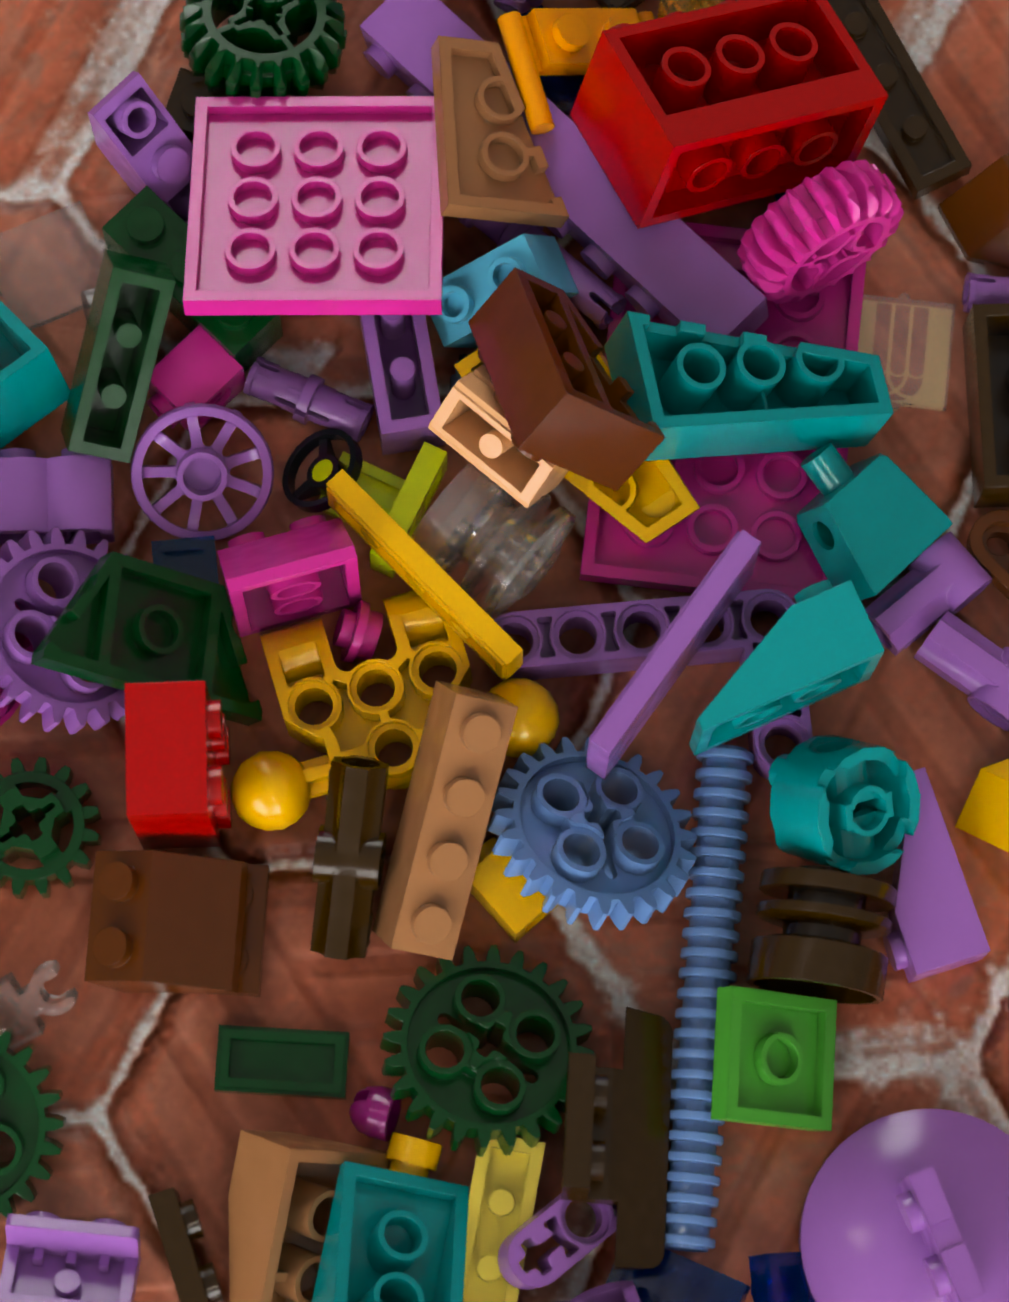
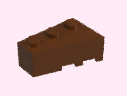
M514 268L469 320V326L479 349L477 352L478 357L486 366L495 389V400L503 409L512 432L511 441L525 457L533 461H541L543 459L618 491L666 438L655 422L649 421L646 424L640 421L626 402L634 394L626 379L618 376L612 381L599 363L596 356L603 350V346L564 290L518 268Z

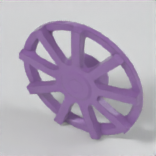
M185 403L184 406L174 408L158 417L152 423L150 422L137 442L131 462L132 488L143 512L156 526L165 532L190 541L208 542L221 540L244 530L263 511L273 487L274 465L268 442H266L257 427L244 417L241 412L234 408L232 410L216 404ZM198 416L215 417L226 421L211 446H205L202 442ZM186 418L191 440L190 449L185 450L162 430L172 423ZM236 427L241 429L255 445L253 448L230 456L222 454L224 446ZM155 441L177 459L176 465H143L144 456L151 442ZM261 459L263 469L262 485L230 474L231 468ZM174 478L177 481V485L155 503L151 504L145 493L142 479ZM226 487L257 498L250 510L239 520L222 493ZM184 494L192 499L187 529L169 522L160 515ZM213 500L228 526L217 530L198 531L203 501Z

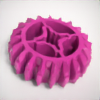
M866 159L854 162L851 160L842 161L835 168L825 167L818 175L812 178L805 177L804 181L795 188L786 189L785 195L779 200L769 203L768 210L763 215L754 218L751 224L752 228L743 234L737 254L745 271V276L752 285L766 296L767 301L773 300L775 304L787 303L788 301L799 302L806 295L816 296L823 288L829 285L835 286L838 280L847 274H854V270L863 262L870 261L872 254L886 245L887 237L896 232L899 226L898 222H900L904 214L901 207L902 202L895 193L897 189L886 173L882 174L875 164H870Z

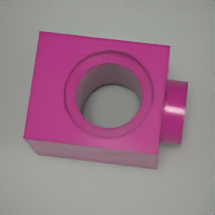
M198 325L154 366L149 386V394L152 397L147 400V404L158 417L189 402L216 404L225 407L244 389L246 381L244 368L211 335ZM198 416L200 430L213 417ZM186 418L168 426L173 429L180 423L189 432Z

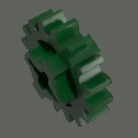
M39 757L33 771H26L19 758H14L11 763L12 774L7 777H3L0 774V805L3 807L0 824V888L8 880L12 881L13 895L17 899H23L27 893L28 886L36 885L39 893L45 899L50 897V882L59 879L69 889L75 885L73 877L69 872L74 865L88 870L92 867L91 860L83 850L85 846L101 845L102 838L100 834L88 829V824L95 823L102 818L101 812L96 806L82 807V804L88 800L92 792L86 783L76 785L72 789L69 787L74 775L71 768L65 765L58 770L55 776L50 775V767L46 758ZM42 788L52 792L41 799L22 796L19 790ZM28 816L35 822H40L39 827L43 833L38 839L33 841L28 835H22L23 828L20 822ZM73 817L72 838L66 850L62 853L58 847L61 830L71 822L70 818ZM22 857L40 860L44 867L20 869L6 863L8 861L12 863Z

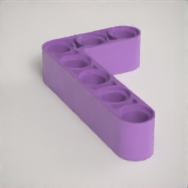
M758 589L740 591L717 623L721 636L715 641L704 642L687 666L739 661L741 666L765 637L757 633L752 627L750 618L756 613L765 611L777 615L780 619L788 608L795 603L787 594L779 590ZM690 596L513 611L502 614L494 621L508 635L517 634L526 638L531 646L529 654L523 658V665L510 678L538 680L637 671ZM645 623L653 628L658 640L650 647L636 648L627 642L623 631L631 624ZM570 629H583L592 636L595 644L586 653L573 654L565 650L561 645V635ZM489 667V669L494 673V675L497 676V677H499V676ZM809 706L747 733L749 752L754 755L752 765L761 777L769 780V770L774 761L766 752L765 740L774 735H784L790 738L797 746L813 737Z

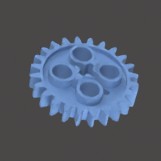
M562 737L555 752L546 743L539 744L533 756L523 752L513 769L508 768L497 787L498 790L492 806V811L495 813L487 826L489 832L500 835L492 849L493 854L511 856L503 872L505 877L523 875L527 881L520 894L523 897L530 896L538 891L543 894L545 898L542 904V911L546 914L553 910L557 904L566 907V922L570 925L575 922L580 913L588 914L593 930H599L607 916H610L614 925L619 930H624L632 916L644 925L649 921L655 910L664 913L674 897H678L688 881L689 876L687 874L697 857L689 851L697 840V834L684 829L692 817V813L688 810L673 809L680 791L678 789L661 791L657 785L664 773L661 770L653 771L647 775L641 772L642 756L639 754L632 757L627 763L619 760L605 780L586 767L589 737H587L580 751H576L568 737Z

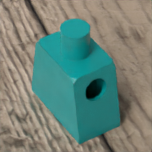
M829 442L811 453L800 464L820 493L797 513V523L832 586L835 587L851 580L860 600L876 596L953 524L948 516L888 456L881 453L854 463L849 467L834 445Z

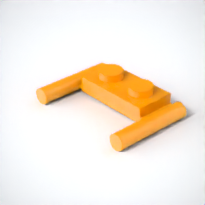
M533 8L526 16H521V13L518 11L507 12L499 16L497 23L515 83L525 107L524 113L530 133L532 135H541L555 127L540 76L585 75L603 30H608L622 23L635 24L655 19L653 12L643 11L637 13L636 8Z

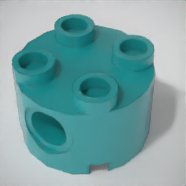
M837 735L813 736L795 746L790 754L778 756L773 761L769 770V782L772 786L770 818L778 848L784 853L796 856L807 862L834 867L847 873L856 875L877 874L898 860L905 851L897 848L902 842L904 834L913 836L919 822L921 794L915 772L906 761L897 759L892 753L894 751L886 747Z

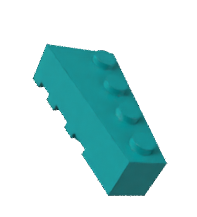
M632 311L626 312L604 346L612 381L618 376L624 377L634 391V394L626 402L640 421L646 424L649 421L655 422L666 437L645 461L817 450L829 442L835 448L865 447L894 414L879 355L800 342L797 347L768 342L767 335L744 331L740 337L707 332L705 324L680 320L677 326L650 322L649 314Z

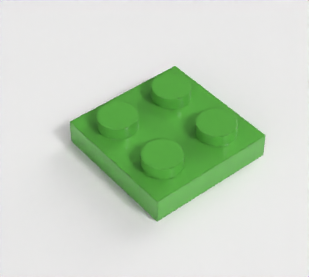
M740 986L717 987L711 1120L814 1132L832 1131L837 1000Z

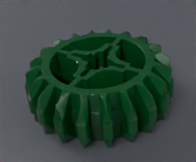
M186 0V5L183 6V12L180 14L181 50L184 52V58L189 59V67L192 69L193 77H205V84H207L209 92L226 88L227 97L307 96L309 94V87L323 90L325 83L328 81V74H336L337 68L341 63L342 49L346 47L347 31L344 29L345 12L343 4L336 2V0ZM228 18V24L217 29ZM309 33V36L295 47L293 46L297 43L299 36Z

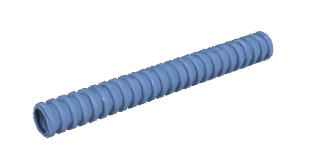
M720 744L696 755V759L702 762V767L696 769L695 779L701 782L700 787L695 788L693 791V798L699 801V807L692 810L691 818L697 821V827H693L690 831L697 834L695 847H691L689 851L697 857L694 866L687 874L689 879L693 881L692 887H687L685 890V898L691 900V906L686 907L683 912V917L689 920V927L682 929V938L688 940L687 947H682L680 950V958L686 960V966L679 969L678 977L684 980V987L677 989L676 996L678 999L683 1000L682 1007L675 1010V1018L681 1020V1027L674 1029L673 1038L679 1040V1048L672 1050V1059L678 1061L677 1068L672 1069L671 1079L676 1081V1087L671 1089L670 1099L674 1101V1109L670 1110V1121L673 1124L672 1130H669L671 1148L668 1151L669 1171L667 1175L665 1249L687 1252H708V1249H714L716 1245V1240L709 1237L710 1229L717 1227V1219L711 1217L712 1208L719 1206V1198L713 1196V1187H719L721 1181L720 1177L714 1175L715 1167L722 1165V1157L716 1155L717 1146L724 1144V1136L718 1134V1126L725 1124V1121L711 1120L717 987L730 986V984L735 983L737 980V974L731 971V964L737 963L738 953L732 951L733 944L740 941V933L734 930V924L741 922L742 914L736 911V904L743 901V893L737 890V885L743 883L745 879V873L739 870V864L745 863L746 853L741 851L740 848L742 844L748 841V834L742 831V825L749 822L750 814L743 810L744 805L751 802V794L745 791V786L750 785L753 775L747 771V766L753 764L754 755L745 748Z

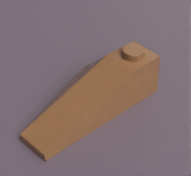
M241 1130L228 1193L230 1302H312L340 1166L344 1161L387 1169L389 1159L385 1158L387 1152L291 1132Z

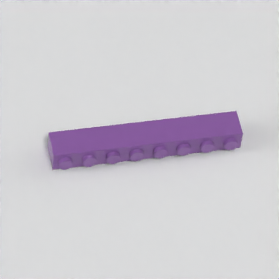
M385 0L359 25L367 45V49L363 52L365 58L386 79H390L394 74L398 76L409 87L406 91L407 96H434L431 47L438 35L484 41L440 0ZM506 61L515 82L510 63ZM547 98L555 127L541 135H532L530 133L523 111L521 115L534 146H541L549 165L545 174L555 198L562 197L570 216L562 228H547L560 239H563L567 234L575 239L584 248L580 255L600 277L608 279L612 274L615 275L629 289L625 293V297L639 313L649 314L650 321L657 315L667 325L677 326L680 320L705 324L707 332L740 337L743 331L753 333L769 318L766 296L680 218L638 229L576 124Z

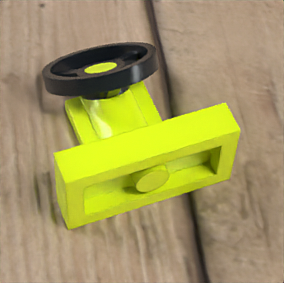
M334 428L324 429L307 437L292 452L283 472V490L288 500L305 512H324L334 518H341L328 505L326 483L343 469L413 539L446 473L447 451L424 441L406 479H403L364 461L359 444L346 432ZM331 440L347 442L350 454L343 451L340 458H336ZM319 446V457L309 466L307 480L295 490V478L301 463L313 449ZM321 495L318 500H314V501H303V500H306V499H309V498H312V497ZM371 548L369 552L370 568L394 578L396 572Z

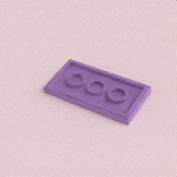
M744 529L741 532L737 531L589 736L586 767L605 780L752 576L762 544L760 540Z

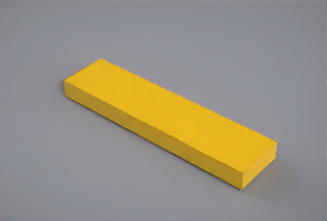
M343 469L326 483L328 505L501 679L505 678L507 680L523 665V649Z

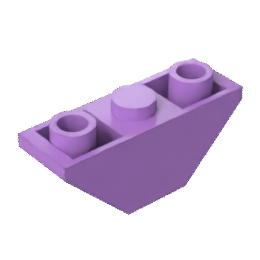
M133 70L88 112L96 145L136 195L148 186L188 224L193 144L142 76Z

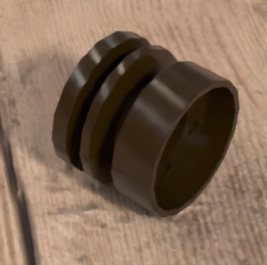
M830 866L775 867L762 871L759 890L777 899L760 901L756 905L755 915L761 920L783 928L782 934L756 936L752 939L746 982L752 987L761 990L837 1000V1004L869 1005L882 1002L884 999L889 958L881 952L861 945V939L886 937L892 933L893 922L887 917L873 912L891 911L895 908L897 890L892 885L882 881L847 873Z

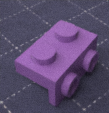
M33 1211L26 1215L15 1213L7 1215L5 1225L7 1245L0 1276V1302H134L141 1262L140 1229L138 1227L128 1226L119 1220L111 1218H99L92 1222L62 1219L53 1213L45 1211Z

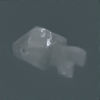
M57 960L46 961L39 965L33 972L30 983L23 987L20 986L12 972L0 978V1035L8 1028L14 1030L13 1040L10 1045V1049L13 1051L43 1035L46 1025L40 1014L49 1016L62 1015L68 1012L76 1003L78 992L75 988L67 990L62 995H52L44 988V983L53 979L59 973L61 966Z

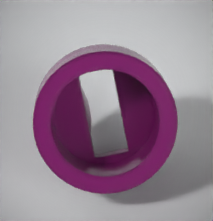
M369 1086L357 1092L354 1103L351 1104L349 1109V1115L358 1132L370 1138L386 1142L391 1139L392 1132H395L402 1106V1099L392 1100L390 1097L392 1088Z

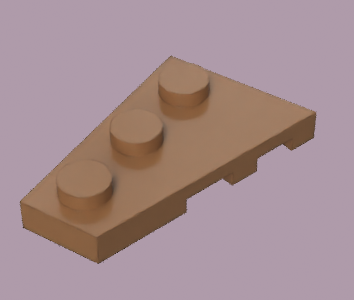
M438 35L431 47L441 216L562 228L570 216L562 197L555 198L545 174L549 165L541 146H534L521 115L525 107L499 43Z

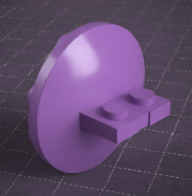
M932 1108L913 1109L881 1117L851 1134L836 1147L816 1173L802 1208L799 1224V1256L803 1276L813 1302H1009V1135L992 1124L971 1115Z

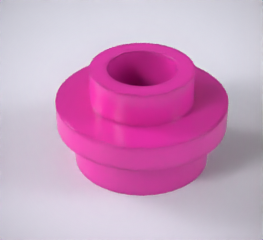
M358 600L353 611L344 608L340 613L334 631L333 645L342 647L341 661L353 663L356 658L365 661L371 659L375 652L382 629L383 613L370 610L369 602Z

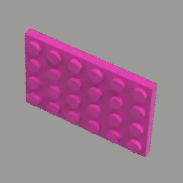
M684 222L747 279L737 251L741 245L743 234L749 229ZM866 262L858 266L854 270V274H847L838 280L835 286L829 285L823 288L816 296L806 295L799 302L788 301L781 304H775L773 300L767 301L769 318L753 333L767 335L768 342L797 347L800 342L858 352ZM614 275L612 289L625 297V293L629 289ZM628 300L624 310L619 315L610 309L609 316L613 321L608 325L606 343L627 311L639 313ZM657 315L650 321L666 324ZM836 448L847 463L848 448ZM815 450L670 459L700 506V509L649 543H645L589 498L579 580L693 593L737 531L741 532L744 529L760 540L762 544L752 576L741 591L758 589L779 590L787 594L796 604L794 596L798 592L817 582L828 580L797 523V513L820 493L800 466L801 462Z

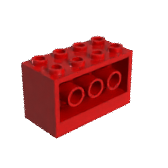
M726 0L716 6L689 12L676 11L662 18L635 24L622 23L608 30H603L570 116L636 227L640 229L786 192V189H793L801 184L805 177L812 178L818 175L825 167L835 168L842 161H856L889 95L828 0Z

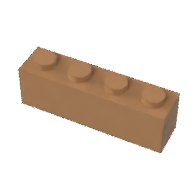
M437 680L435 682L372 931L392 949L453 961L518 709L517 706L498 694Z

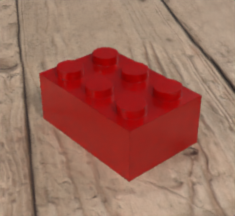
M205 680L124 683L126 813L143 849L221 847L220 829L232 828L231 790H228L227 778L223 776L222 766L230 765L231 763L229 726H226L225 713H222L221 700H211Z

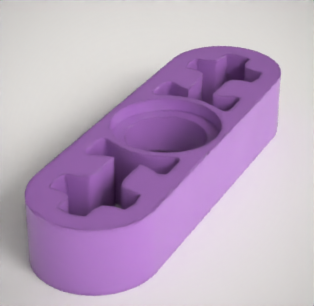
M559 1194L504 1239L498 1251V1266L502 1276L510 1285L522 1290H532L553 1283L616 1231V1214L614 1215L613 1209L617 1213V1206L588 1203L595 1213V1227L589 1236L579 1237L569 1230L565 1221L566 1209L572 1201L562 1200L561 1194ZM545 1222H547L548 1229L544 1226ZM551 1236L560 1244L550 1248L538 1259L537 1263L542 1270L541 1273L536 1268L524 1271L521 1268L519 1262L526 1255L521 1244L529 1248L544 1243ZM564 1248L568 1250L567 1254H565Z

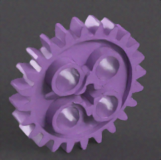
M53 527L43 536L42 540L34 529L28 531L18 541L19 545L12 539L8 540L0 547V687L3 689L0 695V709L15 699L21 704L19 722L25 723L38 712L42 714L43 730L50 732L60 724L63 718L70 735L76 734L86 726V721L94 731L106 725L110 721V717L118 721L125 716L124 690L92 681L89 683L75 676L31 664L33 652L22 648L15 637V632L22 633L32 643L33 651L37 649L98 560L107 554L108 541L103 539L92 550L86 548L84 531L78 530L65 543L59 527ZM38 579L46 581L53 587L57 599L49 597L42 591ZM15 602H16V604L18 605V607L20 608V610H18V609L15 607Z

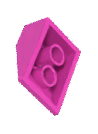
M324 515L305 517L290 524V531L270 537H265L263 532L246 533L231 539L228 542L229 548L217 551L240 637L339 611L344 608H350L355 606L358 600H362L357 554L341 518L327 521Z

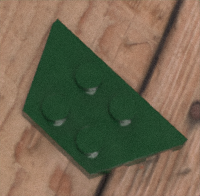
M112 551L98 560L32 654L31 664L124 691V683L205 680L211 700H221L222 713H225L226 720L247 726L262 720L263 711L260 701L250 702L240 669L241 665L248 662L241 638L238 637L233 629V612L225 585Z

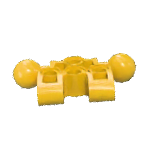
M414 590L382 599L397 650L396 654L389 660L379 658L368 659L356 665L351 671L340 670L334 662L321 618L260 635L289 736L319 752L328 754L299 762L292 755L280 751H260L243 761L235 772L230 787L231 802L238 816L250 826L265 831L284 830L296 823L307 811L311 799L328 794L329 770L334 756L357 755L378 760L379 753L384 746L393 742L404 743L413 750L411 757L400 766H389L386 790L409 787L434 690L433 687L427 686L422 681L423 674L433 666L444 665L450 667L456 673L455 679L451 684L468 688L472 684L471 667L463 640ZM508 678L490 689L489 692L498 694L518 707L506 756L515 758L519 757L523 752L532 756L537 751L539 744L546 743L548 745L551 742L559 725L558 705L547 689L538 682L527 678ZM383 683L394 689L393 697L382 706L373 707L366 705L360 700L362 692L372 684ZM322 701L333 707L329 718L320 724L310 725L299 719L301 710L311 702Z

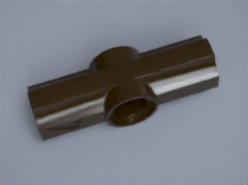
M357 755L334 756L331 761L328 795L326 796L325 824L320 825L313 860L312 878L313 882H318L310 948L311 951L318 952L327 958L341 960L365 958L370 944L375 890L378 891L380 888L387 835L382 832L389 764L378 761L376 758Z

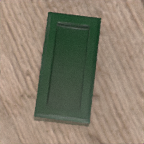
M219 1025L214 1090L220 1093L346 1100L350 1033Z

